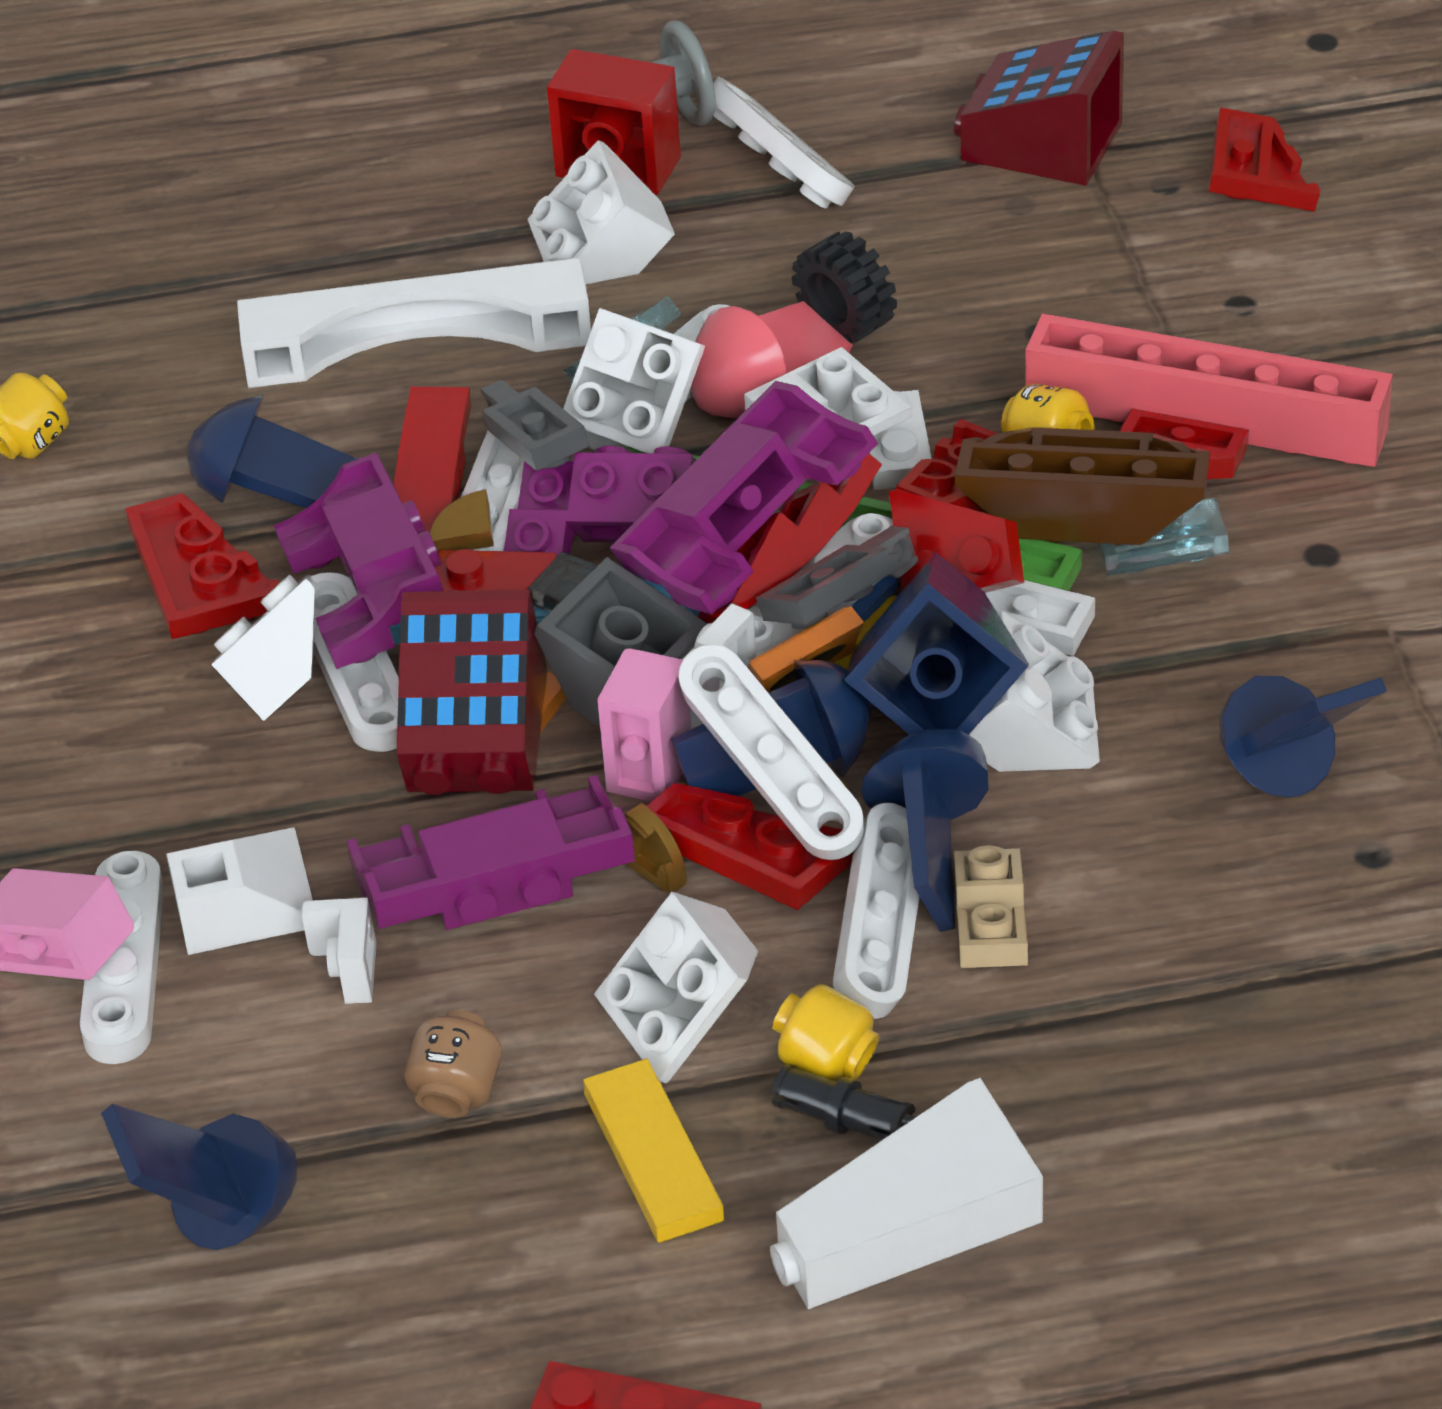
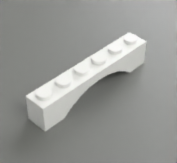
M581 258L237 300L240 339L248 388L307 381L326 367L355 353L383 344L414 338L440 336L484 338L513 344L533 352L586 346L591 333L589 303Z

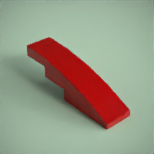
M410 386L393 486L402 503L410 500L414 501L425 531L428 530L429 533L438 515L459 498L466 464L464 440L472 406L469 387Z
M869 453L862 460L859 470L850 478L841 481L838 486L819 481L793 493L783 503L780 511L771 515L736 551L744 556L754 572L738 587L735 597L728 604L717 609L712 615L700 611L697 617L709 624L713 623L731 604L748 609L757 603L756 597L794 576L825 547L852 514L882 464Z

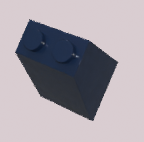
M935 552L856 644L844 681L910 735L932 728L959 729L969 735L1029 667V663L985 592Z

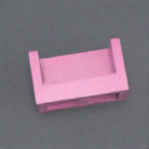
M630 648L624 650L598 697L607 792L651 802L673 783H678L683 773L671 738L692 729L690 706L683 698L679 683V669L683 661L682 659Z
M12 868L0 882V971L91 980L134 930V923L109 876Z

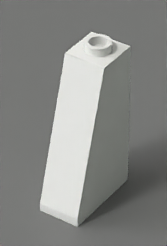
M981 1078L967 1082L777 1211L778 1243L770 1246L771 1259L784 1286L794 1284L807 1309H811L1042 1223L1043 1175Z

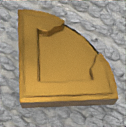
M486 489L467 494L455 500L438 515L430 532L438 553L439 550H475L494 546L490 504Z
M643 803L626 812L625 818L633 836L635 862L625 865L669 894L687 884L684 861L673 836L665 824Z

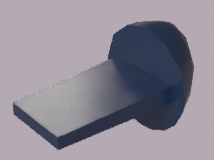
M264 395L229 403L203 421L194 430L187 446L190 473L200 488L221 503L224 502L233 483L243 488L307 508L327 490L342 465L357 460L355 457L257 417Z
M794 660L796 681L770 692L769 695L826 763L831 762L840 777H845L858 758L865 743L870 719V701L844 681L847 669L826 660ZM704 724L671 738L688 786L735 796L756 790V787Z
M1254 676L1230 693L1219 716L1220 741L1230 763L1249 784L1270 795L1282 797L1301 796L1315 789L1329 773L1335 757V732L1333 724L1387 692L1381 677L1316 698L1309 688L1284 676Z
M949 728L927 729L908 735L886 750L863 778L861 789L864 802L870 809L881 803H893L906 808L914 888L940 932L955 929L950 821L976 809L989 790L986 755L981 744L965 732Z
M111 1104L101 1113L130 1184L171 1200V1207L177 1226L182 1234L198 1247L218 1250L237 1245L272 1222L281 1213L292 1195L297 1181L296 1153L286 1140L271 1127L258 1120L232 1113L196 1130L116 1104Z

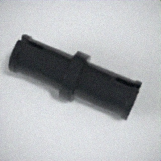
M785 1064L780 1069L772 1087V1094L775 1095L772 1099L774 1107L786 1108L825 1122L828 1130L839 1134H845L848 1130H853L883 1140L916 1118V1116H913L916 1111L914 1104L900 1102L863 1090L861 1083L855 1079L842 1077L835 1081L798 1069L791 1064Z

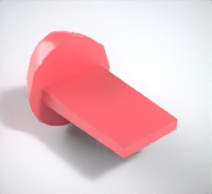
M804 301L759 316L750 310L737 306L723 307L708 316L695 340L696 343L704 345L705 348L691 384L690 393L698 408L711 416L739 418L745 412V393L840 347L849 353L853 345Z

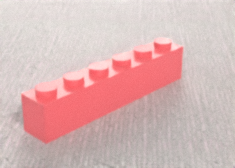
M1043 313L1025 350L1026 386L1034 383L1074 389L1085 398L1092 417L1108 419L1113 422H1125L1132 408L1249 429L1248 445L1376 467L1389 430L1393 378L1391 373Z

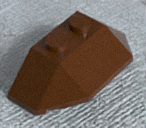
M1031 427L997 433L984 440L978 437L963 439L954 475L955 486L988 514L1017 522L1019 539L1045 540L1053 543L1062 541L1102 543L1107 546H1121L1124 544L1143 545L1204 499L1210 465V451L1201 448L1191 449L1182 442L1155 433Z

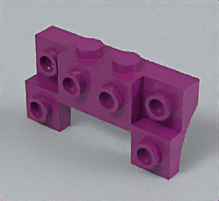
M774 381L637 519L610 549L624 569L640 579L663 585L677 604L712 615L717 609L725 606L735 597L738 587L754 572L744 556L736 551L808 478L838 486L841 481L850 478L859 470L862 460L878 445V442L866 425L852 422L830 411L797 385Z
M601 446L596 449L595 453H575L574 461H567L563 465L554 468H542L536 471L524 461L518 509H509L504 551L554 552L557 554L558 575H567L575 533L583 542L615 543L696 459L688 451L677 447H658L654 449V453H631L629 450L617 446Z
M377 452L342 465L334 481L318 500L290 519L273 525L293 574L308 568L316 569L326 566L335 558L340 557L357 593L355 597L332 612L315 618L336 670L352 663L357 664L369 661L378 653L396 647L389 627L401 622L403 592L443 591L435 567L441 565L432 537L428 530L425 531L414 501L401 502Z
M595 775L588 777L589 788L548 799L545 789L535 791L536 800L419 830L421 850L410 824L400 826L401 837L361 848H359L356 838L346 840L349 860L363 898H368L378 929L439 913L445 930H450L573 897L571 878L635 862L633 836L621 807H616L611 803L598 776Z

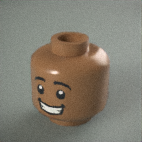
M451 1010L446 1013V1016H437L425 1020L417 1028L404 1070L406 1086L415 1095V1102L425 1111L446 1118L464 1117L469 1110L482 1107L491 1097L502 1057V1047L498 1038L493 1032L485 1028V1021L478 1015L464 1010Z

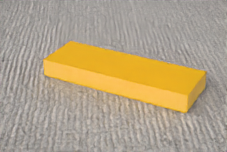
M648 1058L583 1079L584 1095L657 1242L661 1243L723 1222V1204Z

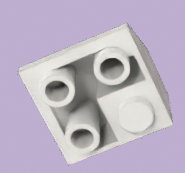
M599 140L584 156L575 160L565 178L548 196L543 197L536 204L533 213L527 219L543 261L581 258L585 285L639 274L675 235L662 202L606 144Z
M599 308L563 409L582 423L586 431L645 453H654V449L658 447H669L705 346Z
M842 347L744 394L746 411L774 381L797 385L830 411L852 422L866 425L873 435L912 417V406Z
M309 574L299 583L291 575H288L262 599L261 603L268 610L253 625L243 616L214 644L221 654L216 657L212 666L263 721L312 676L317 583Z
M1000 611L998 615L1027 659L1029 667L969 735L981 744L986 755L987 764L999 772L1092 768L1100 762L1092 673L1080 659L1074 656L1068 657L1048 643L1034 627L1022 625L1004 611Z
M295 827L166 854L188 955L304 930L301 916L302 904L313 899Z
M671 892L594 995L641 1059L648 1058L659 1081L668 1083L748 980L758 950L726 909Z

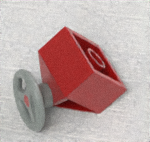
M671 20L665 24L660 36L661 59L651 62L575 49L569 51L547 85L555 177L565 178L575 160L584 156L599 140L606 144L653 194L658 195L681 158L678 109L695 126L707 125L712 120L715 111V90L707 58L697 37L685 23L679 20ZM690 92H693L699 99V108L692 101L689 95Z

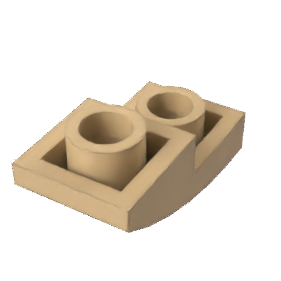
M987 845L968 851H954L960 968L1028 966V942L1020 848L1002 849L997 846Z

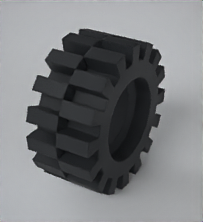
M840 231L796 257L798 260L793 262L792 270L796 272L795 275L791 276L792 285L801 289L795 293L798 303L802 301L807 303L851 344H855L892 320L895 315L892 311L897 308V300L891 297V295L896 292V288L893 282L886 281L885 277L890 272L886 264L882 267L878 265L876 260L880 255L874 248L867 252L865 250L866 241L860 236L853 240L851 232L845 231L840 234Z

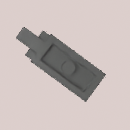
M501 379L481 388V393L485 396L489 407L482 410L489 432L536 471L542 468L547 469L563 465L570 460L572 454L590 446L584 425L534 386L518 393Z
M891 526L859 546L845 545L756 597L763 621L788 623L794 629L809 628L828 617L827 611L842 602L855 601L869 595L873 591L872 584L882 578H900L919 562L918 557L915 556L909 536V528Z

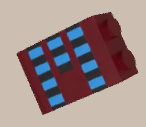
M1101 32L999 53L987 73H981L978 76L974 94L968 104H962L957 111L954 133L956 137H961V160L1087 186L1123 123L1124 32Z
M530 590L403 592L400 622L397 757L407 792H423L438 795L446 792L486 791L494 794H503L510 791H534L547 665L544 652L534 635L537 621Z

